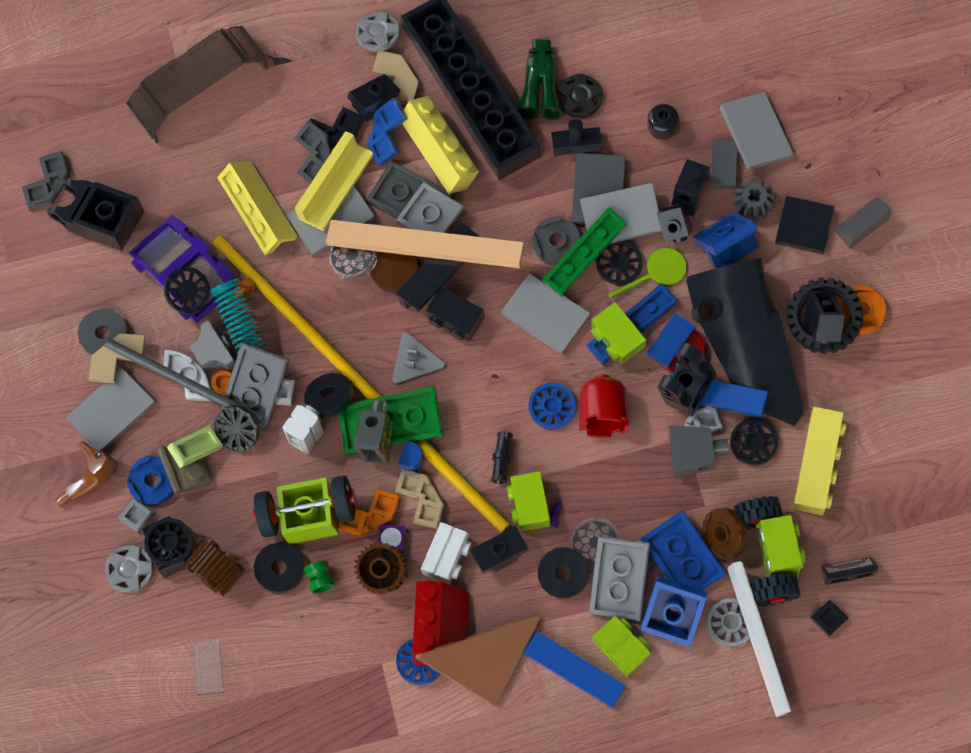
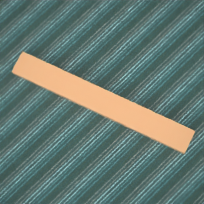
M338 220L330 221L326 238L328 246L520 268L524 251V242Z

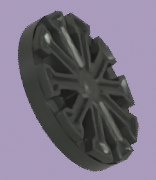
M230 405L216 415L214 430L225 448L231 451L242 452L251 448L257 442L260 427L257 418L249 409L240 405ZM235 410H237L239 413L238 417H236ZM245 415L248 417L247 421L243 419ZM248 425L253 426L254 429L248 428Z

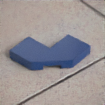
M397 98L389 100L377 109L374 114V127L372 135H369L367 145L370 151L373 152L377 165L380 166L400 153L390 132L408 118Z

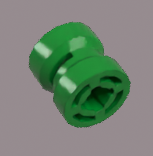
M326 560L314 562L304 567L305 575L310 580L309 588L311 594L323 593L335 587L333 577L329 576L330 567Z

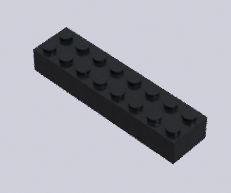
M429 0L401 15L405 33L497 179L501 180L541 158L539 143L447 0Z

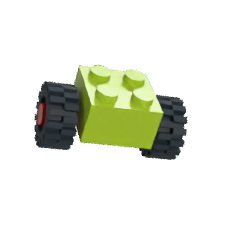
M777 496L756 497L735 505L733 509L741 517L745 529H758L757 535L767 577L757 579L750 584L756 605L759 607L773 606L778 603L783 604L786 601L790 602L793 601L792 599L800 597L797 577L806 560L803 547H798L797 538L800 537L798 523L792 521L791 515L783 516Z

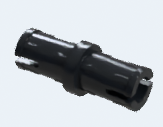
M505 431L497 433L496 450L492 454L494 465L491 482L497 484V480H499L500 485L507 484L509 463L512 462L510 452L513 434L510 432L507 433V436H505Z

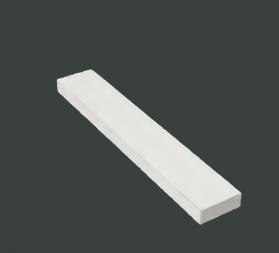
M743 562L732 563L727 569L777 718L791 712V708Z

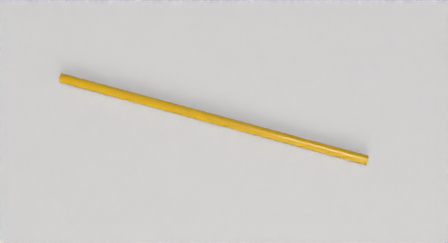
M222 235L213 241V245L246 278H250L256 284V288L367 399L382 397ZM426 440L414 442L420 447L425 458L500 533L508 530L511 525Z

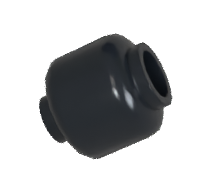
M668 104L654 106L648 114L647 128L649 133L661 140L669 139L676 134L679 125L677 110Z

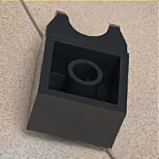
M65 179L62 184L65 186L66 191L73 194L75 199L70 205L65 207H49L46 211L49 217L60 223L71 233L123 251L144 213L139 198L98 182L92 183L87 180Z

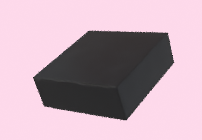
M829 600L811 617V620L830 637L848 618Z

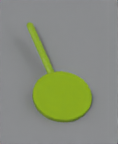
M658 249L648 259L647 275L610 293L609 297L613 298L650 278L663 285L676 284L683 279L686 273V261L682 254L674 249Z

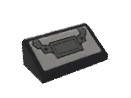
M871 557L821 567L826 585L875 576L878 570L877 564Z

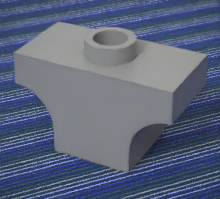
M209 321L204 322L200 325V338L189 345L190 350L205 373L213 368H223L231 372L235 362L227 351L231 348L223 335L218 337Z

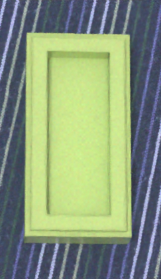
M208 425L170 443L167 448L178 466L182 468L220 450L223 444L212 427Z

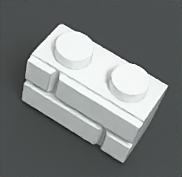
M297 405L291 414L292 418H288L282 428L290 445L305 454H310L315 446V441L318 442L324 433L320 424L322 420L318 417L319 412L311 406L306 405V407Z
M440 522L422 564V574L449 585L453 579L457 580L462 570V565L459 564L463 555L467 557L472 546V542L469 541V533Z

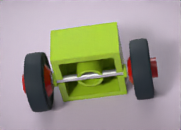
M347 476L334 477L331 484L325 477L277 487L279 507H276L269 491L258 492L254 495L253 517L263 537L276 536L279 529L278 518H280L282 535L289 544L339 535L337 517L340 522H349L355 519L356 495L354 490L351 489Z

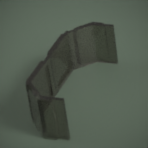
M243 26L229 27V29L221 28L188 49L187 52L178 58L173 59L140 82V86L132 93L126 104L149 137L157 143L159 140L156 131L168 114L243 64L259 62L264 70L268 69V59Z

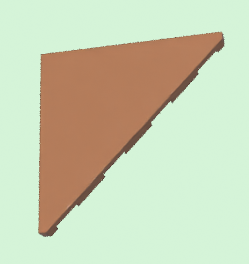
M531 615L528 618L499 626V628L469 636L467 639L437 647L426 653L417 654L415 658L487 703L496 706L541 617Z

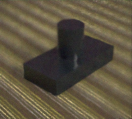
M573 119L568 123L569 130L551 132L554 156L602 150L600 127L583 129V122L579 119Z

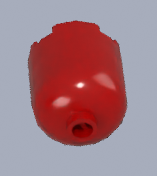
M600 374L583 384L580 390L579 431L585 430L587 431V436L594 438H611V433L620 431L621 435L629 431L628 396L626 387L621 381L609 375Z

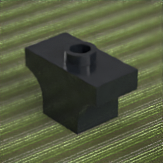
M383 74L351 90L347 98L351 101V106L368 122L374 118L377 109L392 98L398 97L400 89L386 74Z
M514 526L470 549L482 574L493 570L496 573L515 563L521 554L528 551V547L517 527Z

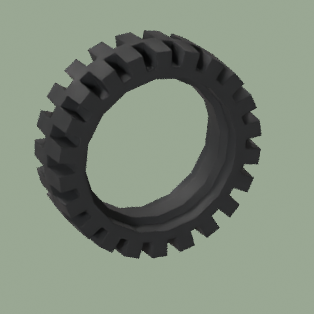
M822 277L818 278L817 281L813 279L808 281L807 285L803 284L799 287L800 290L798 292L795 291L793 299L788 304L787 317L791 333L802 347L810 349L814 353L821 352V354H827V352H831L833 354L837 353L839 349L844 350L849 343L852 344L855 341V337H858L863 324V311L857 294L849 285H845L841 280L835 281L834 278L825 280ZM809 290L834 291L835 295L842 298L849 306V323L842 332L840 342L825 344L815 341L814 337L803 328L800 316L802 308L808 300Z

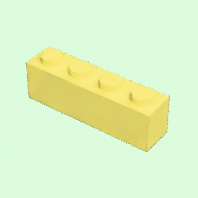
M425 96L409 101L404 109L408 119L402 124L448 194L468 189L479 171L430 97Z
M813 407L793 510L823 516L825 508L830 509L833 494L828 493L830 484L835 485L838 471L833 469L834 460L839 461L842 446L838 445L839 436L844 437L847 424L846 421H842L843 412Z

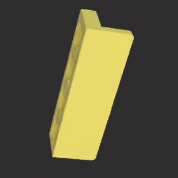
M345 131L296 205L295 211L300 221L324 231L371 161L373 152L357 145L353 134Z
M230 162L217 178L265 255L272 254L282 242L294 241L297 238V234L252 162Z

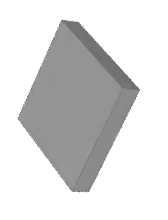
M423 182L396 219V223L406 229L448 233L465 209L460 203Z

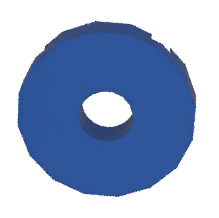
M146 456L139 459L131 467L127 486L130 494L141 504L158 506L167 502L174 495L160 457ZM151 475L159 476L158 484L153 487L147 486V478Z

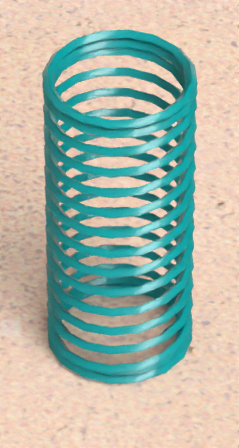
M239 278L210 289L213 298L219 297L214 302H222L217 305V308H222L219 313H225L221 318H228L223 322L224 324L230 323L225 328H233L228 331V334L235 333L230 336V339L238 338L232 344L248 343L262 336V333L245 338L260 331V328L245 332L257 326L258 323L240 328L256 320V318H251L240 322L252 316L253 312L235 318L251 310V307L232 313L249 305V302L232 307L246 300L247 297L227 303L244 295L245 292L224 298L243 288L238 287L224 292L240 284ZM262 338V339L253 341V342H251V343H249V344H252V345L255 346V345H257V344L263 342L265 339ZM263 343L258 345L257 347L264 349L267 348L268 345H266L267 343ZM241 344L235 346L234 349H240Z

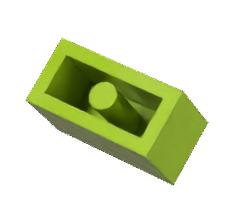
M616 302L591 319L592 329L590 331L598 342L601 340L607 346L606 352L613 361L617 359L623 365L646 348V339Z
M540 471L510 477L511 485L506 487L509 501L514 500L516 508L511 510L513 524H519L520 532L549 527L550 519Z

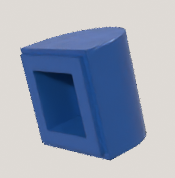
M410 441L406 442L398 461L400 471L403 469L418 472L422 468L423 456L417 444Z

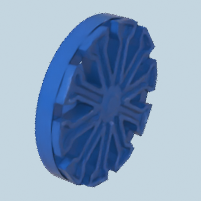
M547 383L533 391L528 407L532 420L538 426L553 430L563 428L571 422L575 414L576 403L573 394L568 388L558 383ZM548 388H552V395H549ZM558 391H563V394L557 397ZM543 393L545 398L543 399L539 397L537 394ZM566 398H570V402L562 403ZM536 401L541 405L534 406L533 402ZM571 408V412H567L563 409ZM542 411L538 416H535L534 412ZM559 414L566 417V419L562 421ZM547 416L546 423L541 422V420ZM553 416L557 424H551Z
M413 638L406 641L400 647L396 656V666L400 676L408 683L414 685H427L434 682L441 674L429 666L414 665L412 648L410 647L413 645ZM404 651H406V652H407L409 655H411V656L402 655V654H403ZM402 661H403V662H409V663H407V664H405V665H403V666L400 665V663H401ZM412 669L410 674H405L406 671ZM428 671L431 677H426L425 672ZM417 673H420L421 676L419 680L415 679Z

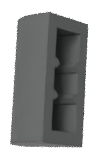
M874 198L838 225L834 231L851 249L888 221L892 209L882 200Z

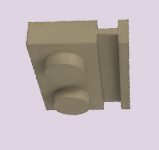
M160 445L158 447L159 456L174 494L210 484L211 480L202 458L180 468L168 450V445Z

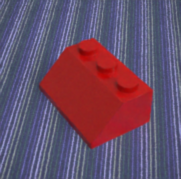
M416 581L412 648L414 665L427 666L415 658L417 654L426 653L437 647L467 639L469 592L444 582Z

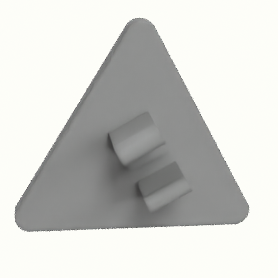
M404 332L400 341L392 382L397 385L443 369L445 364L411 335Z

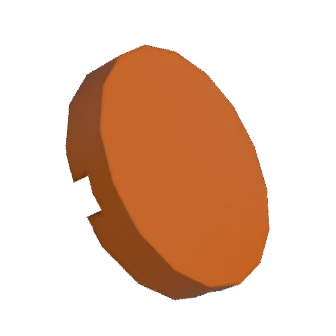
M853 286L851 288L857 294L863 311V324L859 334L873 333L881 327L886 318L887 305L885 299L870 286ZM839 298V304L845 314L843 327L846 328L849 323L850 310L846 302Z

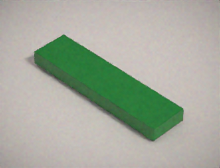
M608 207L548 272L542 281L562 297L627 226V222Z

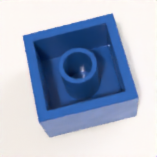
M657 576L640 630L690 647L707 599V592Z

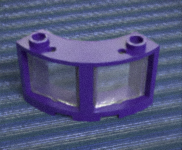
M174 215L166 219L128 253L133 258L131 262L133 267L140 274L144 271L163 290L165 280L169 274L181 267H193L205 274L211 289L236 279L221 260L219 261L213 254H208L210 248L197 235L190 232L189 228ZM183 271L186 280H188L190 272ZM177 273L176 275H174V278H175V279H177L178 281L182 282V279H181L179 273ZM196 274L193 276V282L199 279ZM170 281L169 288H177V284ZM203 281L197 284V287H205ZM234 286V287H232V288H230V289H228V290H226V291H224V292L233 290V289H235L236 286ZM198 291L197 294L205 297V291ZM169 292L172 300L177 297L176 292ZM210 292L209 300L201 310L191 314L178 313L186 321L191 319L197 324L221 302L215 303L214 301L219 297L213 298V294ZM194 297V300L198 307L202 303V301ZM179 299L176 304L181 308L183 300ZM190 300L187 302L186 309H193Z

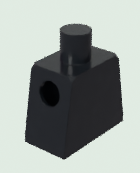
M687 159L674 188L671 205L684 202L688 215L694 217L711 176L710 167ZM687 196L690 198V200L687 201L682 199L681 197Z

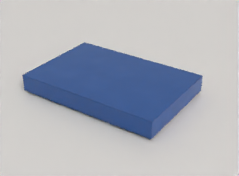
M683 510L639 539L641 542L650 543L649 554L667 579L704 590L726 575Z

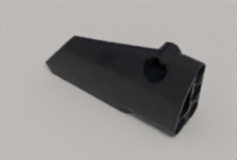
M761 258L730 264L686 277L693 305L691 316L695 322L701 324L730 383L768 391L769 396L764 414L795 426L803 416L804 411L780 315L777 309L773 308ZM702 305L706 306L709 309V317H704L702 315Z

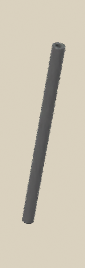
M110 338L106 341V348L224 408L230 405L243 406ZM249 409L255 415V417L258 420V423L260 424L263 415Z

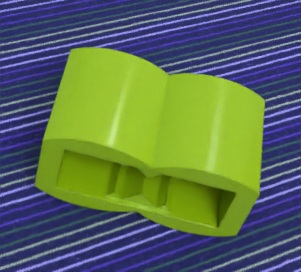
M614 616L592 636V641L628 678L650 657L649 649L651 647L641 636L637 639L631 633L633 628L624 618L619 620Z

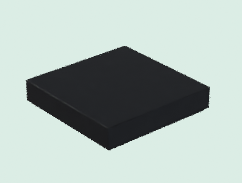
M786 196L775 244L824 254L834 206Z

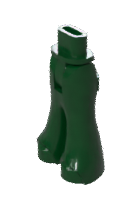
M547 39L533 40L532 48L529 49L523 94L517 108L521 117L526 120L538 118V89L540 82L543 85L542 118L557 120L563 117V107L557 89L554 50L551 48V41Z

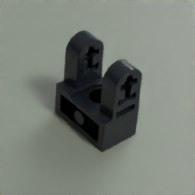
M683 342L676 353L679 360L675 365L674 375L672 377L664 375L657 387L666 405L692 417L714 380L716 371L713 365L706 362L703 353L698 348ZM685 381H692L690 386L684 387L683 383Z

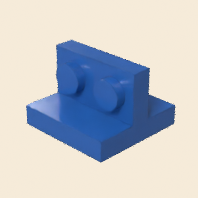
M732 212L693 236L696 244L705 250L714 269L730 265L759 247L753 234L757 231L754 222L736 212Z

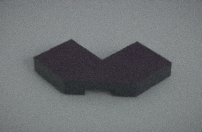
M345 107L341 109L332 127L310 118L313 124L329 136L330 148L337 145L345 131L353 134L356 138L365 121L360 114Z

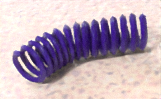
M557 503L552 509V514H550V524L555 526L554 528L558 527V524L555 522L558 521V512L562 508Z

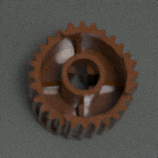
M208 537L190 556L184 566L192 574L195 571L196 576L203 581L202 583L214 593L218 592L221 596H224L243 575L245 568L238 563L239 560L229 551L224 553L219 549L220 546Z
M375 542L374 545L370 544L369 548L365 547V551H360L361 555H358V560L354 561L357 563L354 566L356 568L354 573L357 574L356 579L360 580L358 583L363 585L362 587L367 589L368 592L382 595L383 593L386 595L388 592L393 593V590H398L402 583L405 582L403 578L407 577L405 572L408 569H405L408 564L405 563L406 558H404V554L388 543L380 542L379 544ZM383 561L384 566H387V571L384 572V575L379 576V572L375 571V566H379V562Z

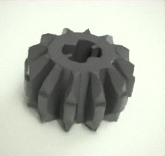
M753 178L750 180V185L743 181L741 188L735 189L734 192L736 197L733 198V204L737 206L736 212H744L745 218H748L749 215L753 216L754 221L758 220V215L765 219L768 214L767 211L771 212L774 208L772 203L775 202V195L771 194V186L764 187L765 182L763 180L759 184H755Z

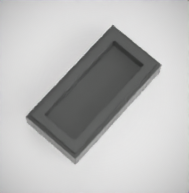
M713 140L711 188L735 189L737 146L735 141Z

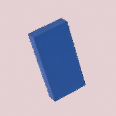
M674 313L648 350L647 356L668 369L677 356L676 353L681 344L687 342L696 326Z

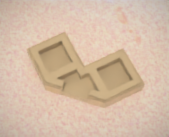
M385 51L378 52L372 74L375 76L386 74L390 79H393L394 84L400 89V93L396 98L400 104L407 105L409 101L416 98L419 87L417 78L402 55Z
M118 334L112 339L142 355L144 354L146 339L144 335ZM104 345L91 357L89 381L115 383L118 360H132L106 348Z
M401 469L395 494L419 500L413 519L414 525L437 530L444 510L442 500L426 474Z

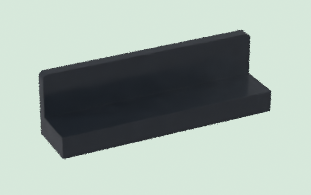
M463 223L452 233L480 237ZM428 258L396 292L400 304L406 309L411 306L416 311H420L465 262Z

